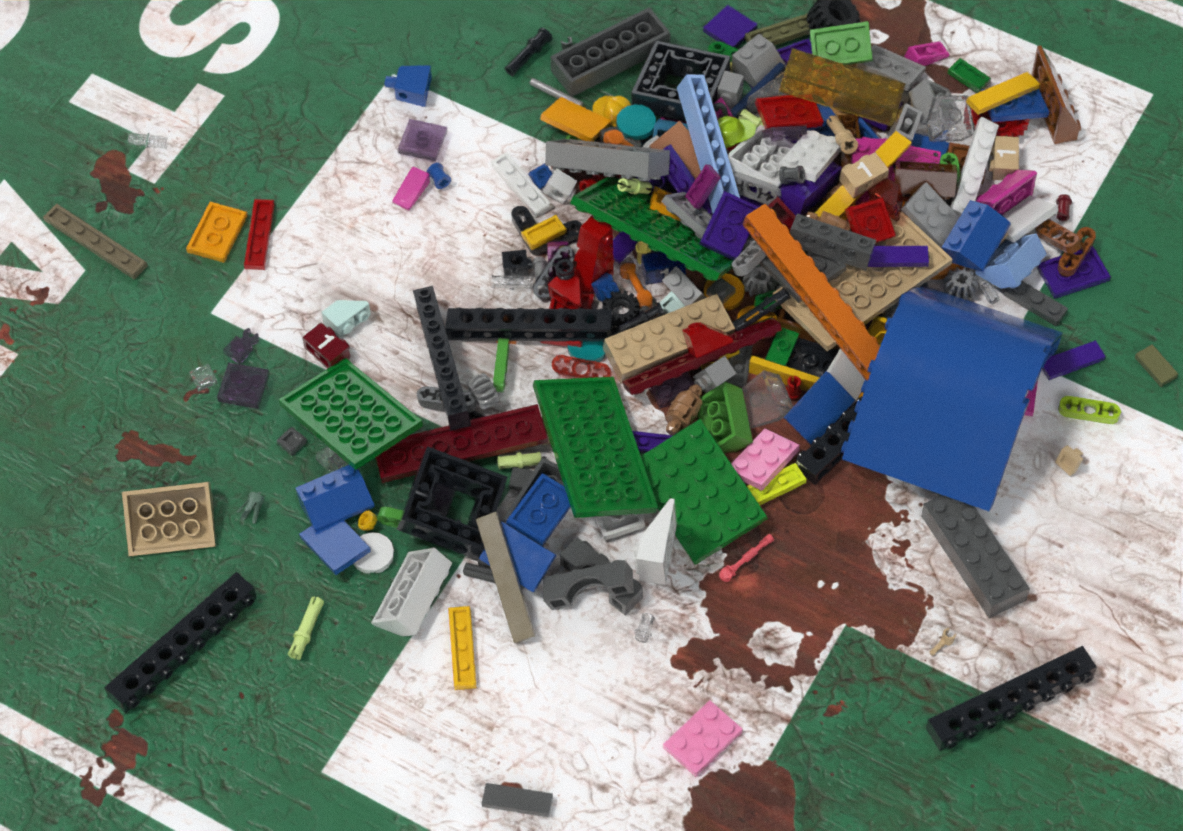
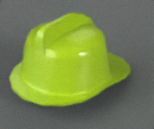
M724 116L717 120L725 148L752 138L756 132L755 124L746 119Z

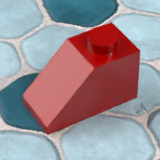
M576 274L569 280H561L556 276L548 283L551 298L567 309L582 308L580 279Z
M702 322L692 323L688 328L682 330L688 351L696 358L734 342L733 338L726 332Z

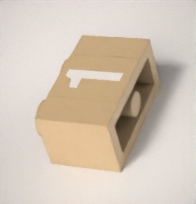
M995 136L989 155L993 156V160L989 161V172H992V180L1003 181L1005 176L1019 170V137Z
M874 152L871 155H864L853 164L844 166L841 170L840 182L851 197L855 198L887 181L889 169Z

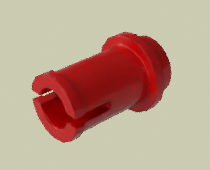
M790 376L787 380L788 385L785 389V395L791 400H796L801 396V380L798 376H794L792 381V376Z

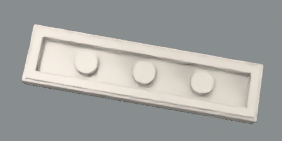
M507 152L490 161L491 167L536 218L552 209V203Z

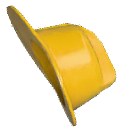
M604 96L595 101L593 112L611 120V125L617 128V115L623 108L630 106L631 103L622 96Z

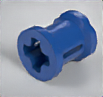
M439 162L432 164L426 172L434 180V185L437 189H443L451 183V177L444 172L443 165Z

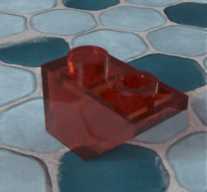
M885 178L868 189L869 201L883 197L890 218L897 222L900 220L903 203L900 186Z

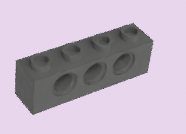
M800 214L796 215L790 230V235L801 244L803 250L863 270H867L876 243L875 239Z

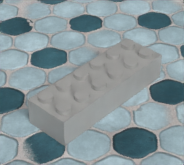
M574 139L546 141L545 166H553V170L570 169V172L577 173L587 171L586 174L592 175L604 173L603 176L608 177L621 175V178L624 179L638 177V180L641 181L661 179V176L669 175L670 150Z

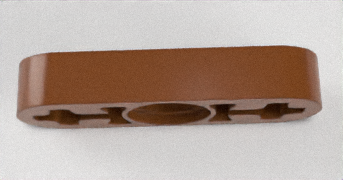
M1047 219L1035 228L1039 238L1065 253H1075L1082 246L1077 234L1050 219ZM1058 234H1062V236H1060V237H1058V238H1053L1054 236H1056V235H1058Z
M1089 227L1079 229L1077 235L1082 245L1080 248L1082 254L1075 255L1064 252L1058 264V272L1061 275L1072 276L1075 274L1095 242L1096 233L1093 229ZM1088 236V238H1086L1085 242L1082 243V239H1083L1084 237ZM1069 260L1072 261L1071 266L1068 268L1064 267L1067 266Z

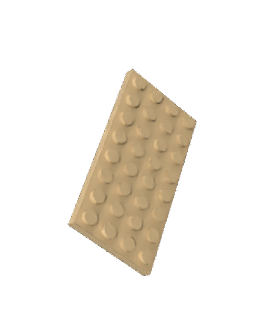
M898 207L888 213L896 237L875 243V246H928L929 266L867 267V270L845 264L847 266L846 271L830 281L829 284L832 288L838 290L840 298L845 304L850 305L853 314L864 324H867L897 303L902 294L915 287H920L952 264L953 259ZM780 287L778 290L773 292V295L782 290L783 287ZM791 296L790 300L781 304L826 351L837 345L803 301L798 303Z

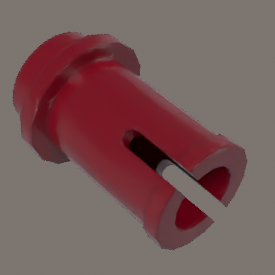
M1061 194L1056 199L1059 210L1056 218L1059 221H1067L1070 219L1069 213L1072 199L1067 194Z

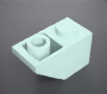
M337 300L322 311L323 323L327 327H331L338 338L350 333L356 325L366 321L371 315L370 306L367 301Z

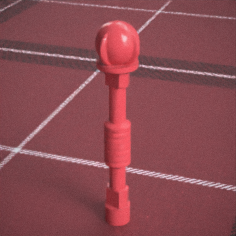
M767 534L756 547H752L742 555V558L737 563L724 567L719 573L720 579L724 582H729L736 575L735 572L741 565L749 562L758 554L759 550L774 541L773 536Z

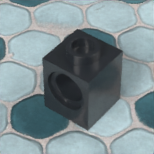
M526 249L502 252L505 280L529 278V269H532L531 257H527Z

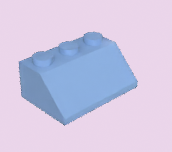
M1037 233L1023 236L1015 243L1004 240L996 249L984 271L975 270V273L1001 289L1008 287L1013 289L1020 286L1021 281L1032 273V269L1041 264V260L1047 253Z

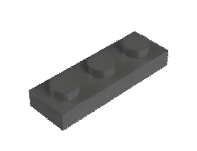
M1021 281L1020 286L1013 289L1008 287L1004 292L1005 297L1054 326L1058 325L1068 311L1067 307Z

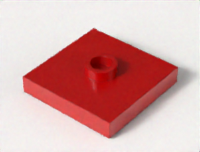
M883 197L845 209L852 232L875 239L876 243L896 237Z

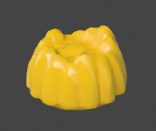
M366 510L359 517V528L364 531L373 530L377 523V516L370 510Z

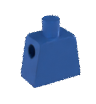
M401 66L398 69L397 77L386 76L385 88H394L395 99L398 101L426 107L432 80L431 66Z

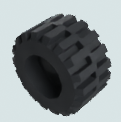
M817 0L807 13L808 18L806 20L809 24V29L813 30L859 23L860 14L856 10L857 7L851 3V0Z

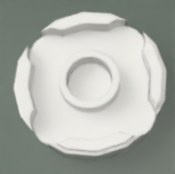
M371 532L360 536L370 547L371 552L353 565L359 571L370 574V572H383L393 562L394 549L392 542L380 533Z

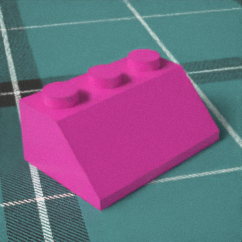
M1017 170L1013 174H1008L999 184L992 185L985 194L978 195L975 201L987 204L1003 215L1024 199L1033 195L1037 172L1035 170Z

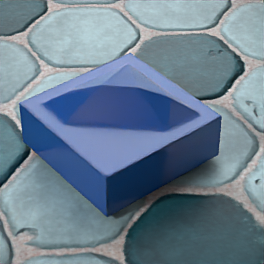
M545 163L528 173L539 190L545 187L550 176L553 174L549 167L545 166Z

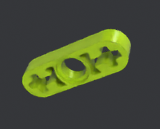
M1074 396L1063 397L1058 407L1059 413L1064 417L1105 424L1117 423L1121 414L1120 407L1115 403ZM1066 404H1070L1071 409H1066ZM1087 406L1093 407L1095 413L1088 414L1084 411V408ZM1108 411H1112L1113 416H1109Z

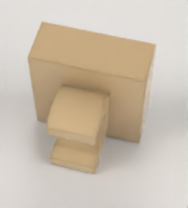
M1067 445L1062 448L1055 463L1071 476L1076 473L1083 460L1081 456L1084 453L1078 448L1073 450Z

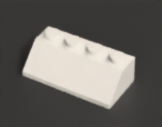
M435 548L408 552L371 624L402 637L416 635L421 628L425 615L430 611L431 603L440 591L443 580L449 574L452 562Z

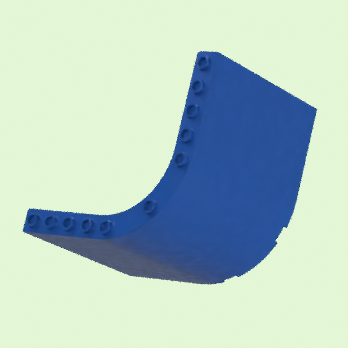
M921 285L902 294L893 317H888L885 325V330L887 331L875 360H871L868 367V372H870L869 379L864 381L861 392L864 393L862 400H858L854 412L857 413L855 421L852 420L847 432L850 433L848 441L845 440L841 453L844 454L842 459L990 511L1030 399L1026 398L1028 391H1032L1035 388L1041 368L1056 353L1063 332Z

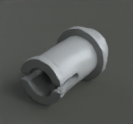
M544 257L533 259L532 268H534L535 281L548 263ZM544 276L542 279L548 282V279Z

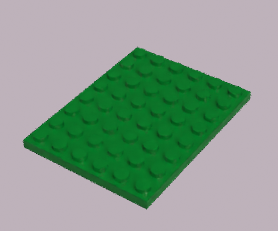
M607 176L574 195L570 204L575 206L576 210L582 213L587 212L593 215L595 220L612 225V229L629 234L631 239L648 244L651 250L665 253L666 257L670 260H678L684 263V266L689 270L701 272L703 277L708 280L717 281L733 268V260L699 245L701 239L695 235L693 229L685 226L681 221L659 213L656 209H650L651 195L643 193L635 195L626 191H620L617 184L623 185V183H619L620 179L617 177Z

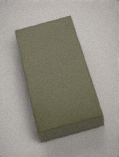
M1153 344L1136 353L1135 359L1160 387L1178 377L1175 369Z

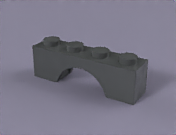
M578 537L560 553V565L569 572L574 569L590 568L596 564L610 563L604 554L597 553L593 550L590 543L582 541ZM633 579L634 593L613 597L609 593V603L625 616L643 598L642 585L635 579Z
M615 560L608 564H596L590 568L574 569L571 572L552 574L543 578V601L551 610L570 607L573 605L577 595L582 590L591 586L605 587L613 597L634 593L633 569L625 560Z

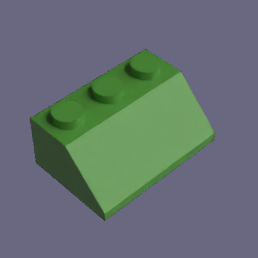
M723 382L700 397L703 404L698 412V420L701 419L724 454L738 452L753 443L742 388Z

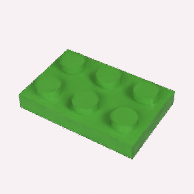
M868 21L810 30L815 70L828 66L837 67L873 61Z

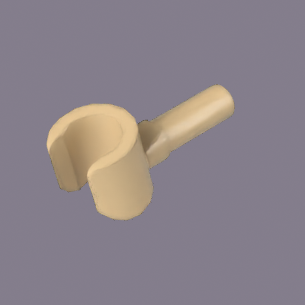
M946 628L943 631L941 640L929 652L930 655L933 656L945 645L953 644L956 634L953 637L946 636L950 628Z

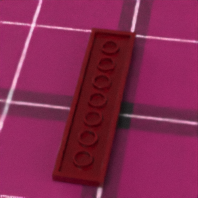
M538 404L470 420L471 426L450 431L448 425L409 435L376 457L382 483L416 475L427 446L471 462L548 443Z

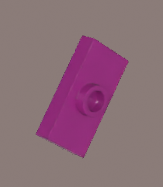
M706 164L685 195L695 209L700 210L721 178L711 165Z

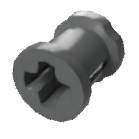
M782 166L779 170L780 182L782 184H787L788 182L803 184L805 180L804 167L788 168Z

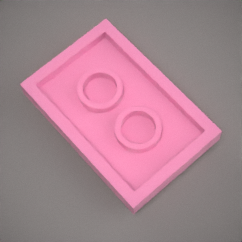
M764 429L731 465L743 482L762 491L800 451L799 444Z
M709 700L663 744V748L696 777L742 733V728Z

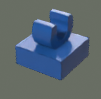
M605 273L591 284L597 299L601 302L605 300V297L611 298V292L619 291L617 284L609 273Z

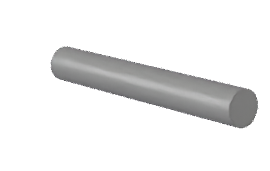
M534 78L530 81L531 86L557 99L563 97L583 106L582 101Z

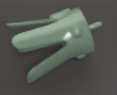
M260 492L249 493L247 501L237 511L239 513L246 505L241 520H245L254 508L252 522L253 524L256 523L260 508L265 501Z

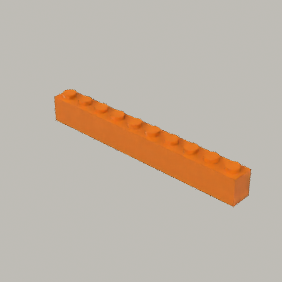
M765 203L746 215L743 222L745 229L863 378L868 381L870 372H868L871 360L876 359L880 348L877 339L868 333L865 324L856 318L850 305L844 303L840 298L838 290L832 288L826 275L817 269L813 259L805 254L801 244L793 239L786 225L781 224L773 209L769 208Z

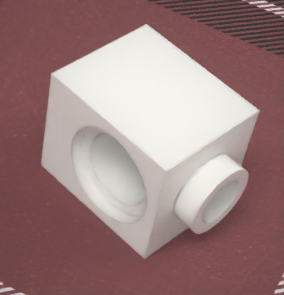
M556 169L542 192L563 204L567 198L571 200L575 194L576 189L574 186L577 181Z

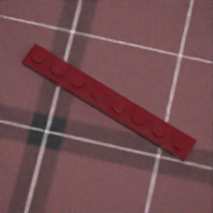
M773 317L767 318L730 334L729 336L733 338L734 342L698 358L689 352L622 381L624 389L631 395L641 394L647 388L661 385L663 381L670 378H678L684 372L696 370L707 362L717 361L721 356L733 354L744 346H751L756 344L758 340L772 337L782 330L781 325Z

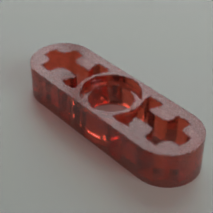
M557 355L551 363L553 370L563 376L573 378L599 377L597 373H592V377H589L592 370L591 365L594 366L593 369L595 371H601L604 368L607 376L603 375V377L612 376L609 366L600 362ZM564 360L566 365H571V361H574L572 373H569L570 369L567 367H562V370H559L556 363ZM581 363L587 365V372L583 375L576 373V367Z

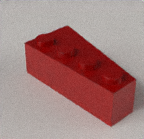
M593 215L580 227L577 242L579 249L574 258L577 262L574 270L580 279L581 291L587 294L595 293L591 284L605 273L611 274L612 277L614 275V237L612 225L595 220Z

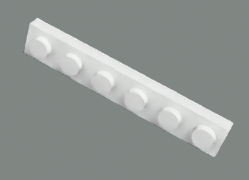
M980 117L977 121L956 188L955 197L950 207L958 217L961 216L970 200H976L999 126L983 117Z

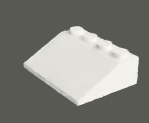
M760 125L752 138L741 142L728 154L732 172H740L779 187L782 183L779 179V171H777L778 163L795 144L774 132H766L764 126Z
M669 499L640 537L639 544H635L633 557H635L636 574H639L640 581L666 585L677 526L675 499Z

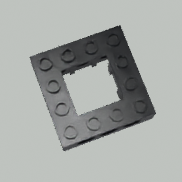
M655 41L631 92L632 105L648 107L654 115L686 122L677 89L668 88V86L664 85L668 75L683 78L686 75H704L712 104L717 101L718 86L724 71L730 72V56Z
M427 446L396 530L478 560L484 550V544L476 519L497 511L508 477ZM437 483L476 498L467 525L461 523V520L457 519L455 521L442 516L440 512L434 513L427 510Z

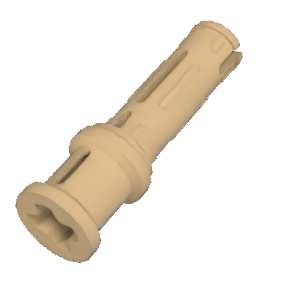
M830 116L832 121L827 119V125L835 134V141L840 146V149L846 154L856 151L858 141L853 137L851 131L844 128L837 116Z

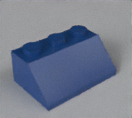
M970 200L942 245V250L953 259V264L983 272L1011 226V222L989 205Z
M350 465L295 488L299 503L315 532L375 507L361 473Z

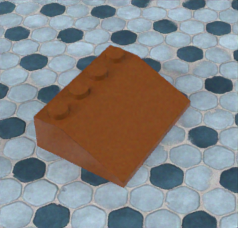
M1037 46L1032 76L1040 83L1039 90L1049 110V115L1044 120L1053 143L1058 144L1077 140L1078 133L1081 131V124L1079 120H1076L1074 107L1068 100V92L1062 86V77L1057 73L1055 66L1042 46Z

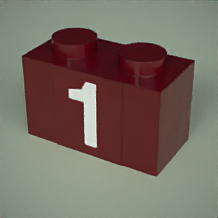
M319 323L302 337L304 348L327 369L344 358L350 359L349 344L344 339H339L331 327H326Z

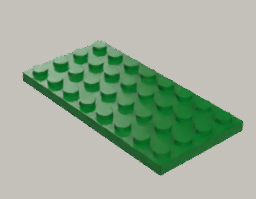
M614 377L534 380L533 389L574 518L656 513L658 506Z

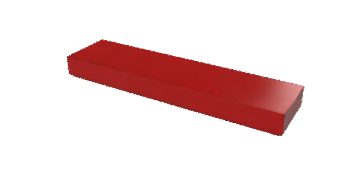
M254 199L244 269L265 270L275 208L274 200Z

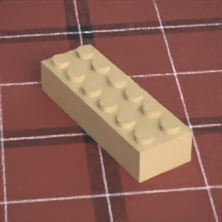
M712 295L604 339L603 350L620 384L628 378L689 353L682 330L688 328L692 323L702 322L724 331L728 335L733 334L735 327L718 295Z

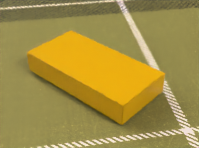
M554 215L522 231L521 236L530 249L533 250L567 233L557 215Z

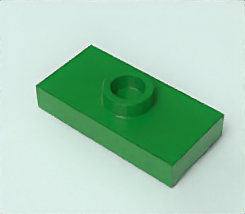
M961 58L948 69L947 74L976 93L981 92V89H984L991 82V77Z
M781 327L782 330L777 332L765 360L787 366L799 333Z

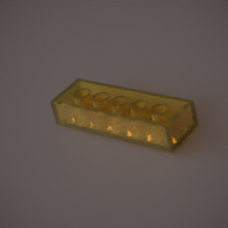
M792 48L779 91L892 126L906 83Z

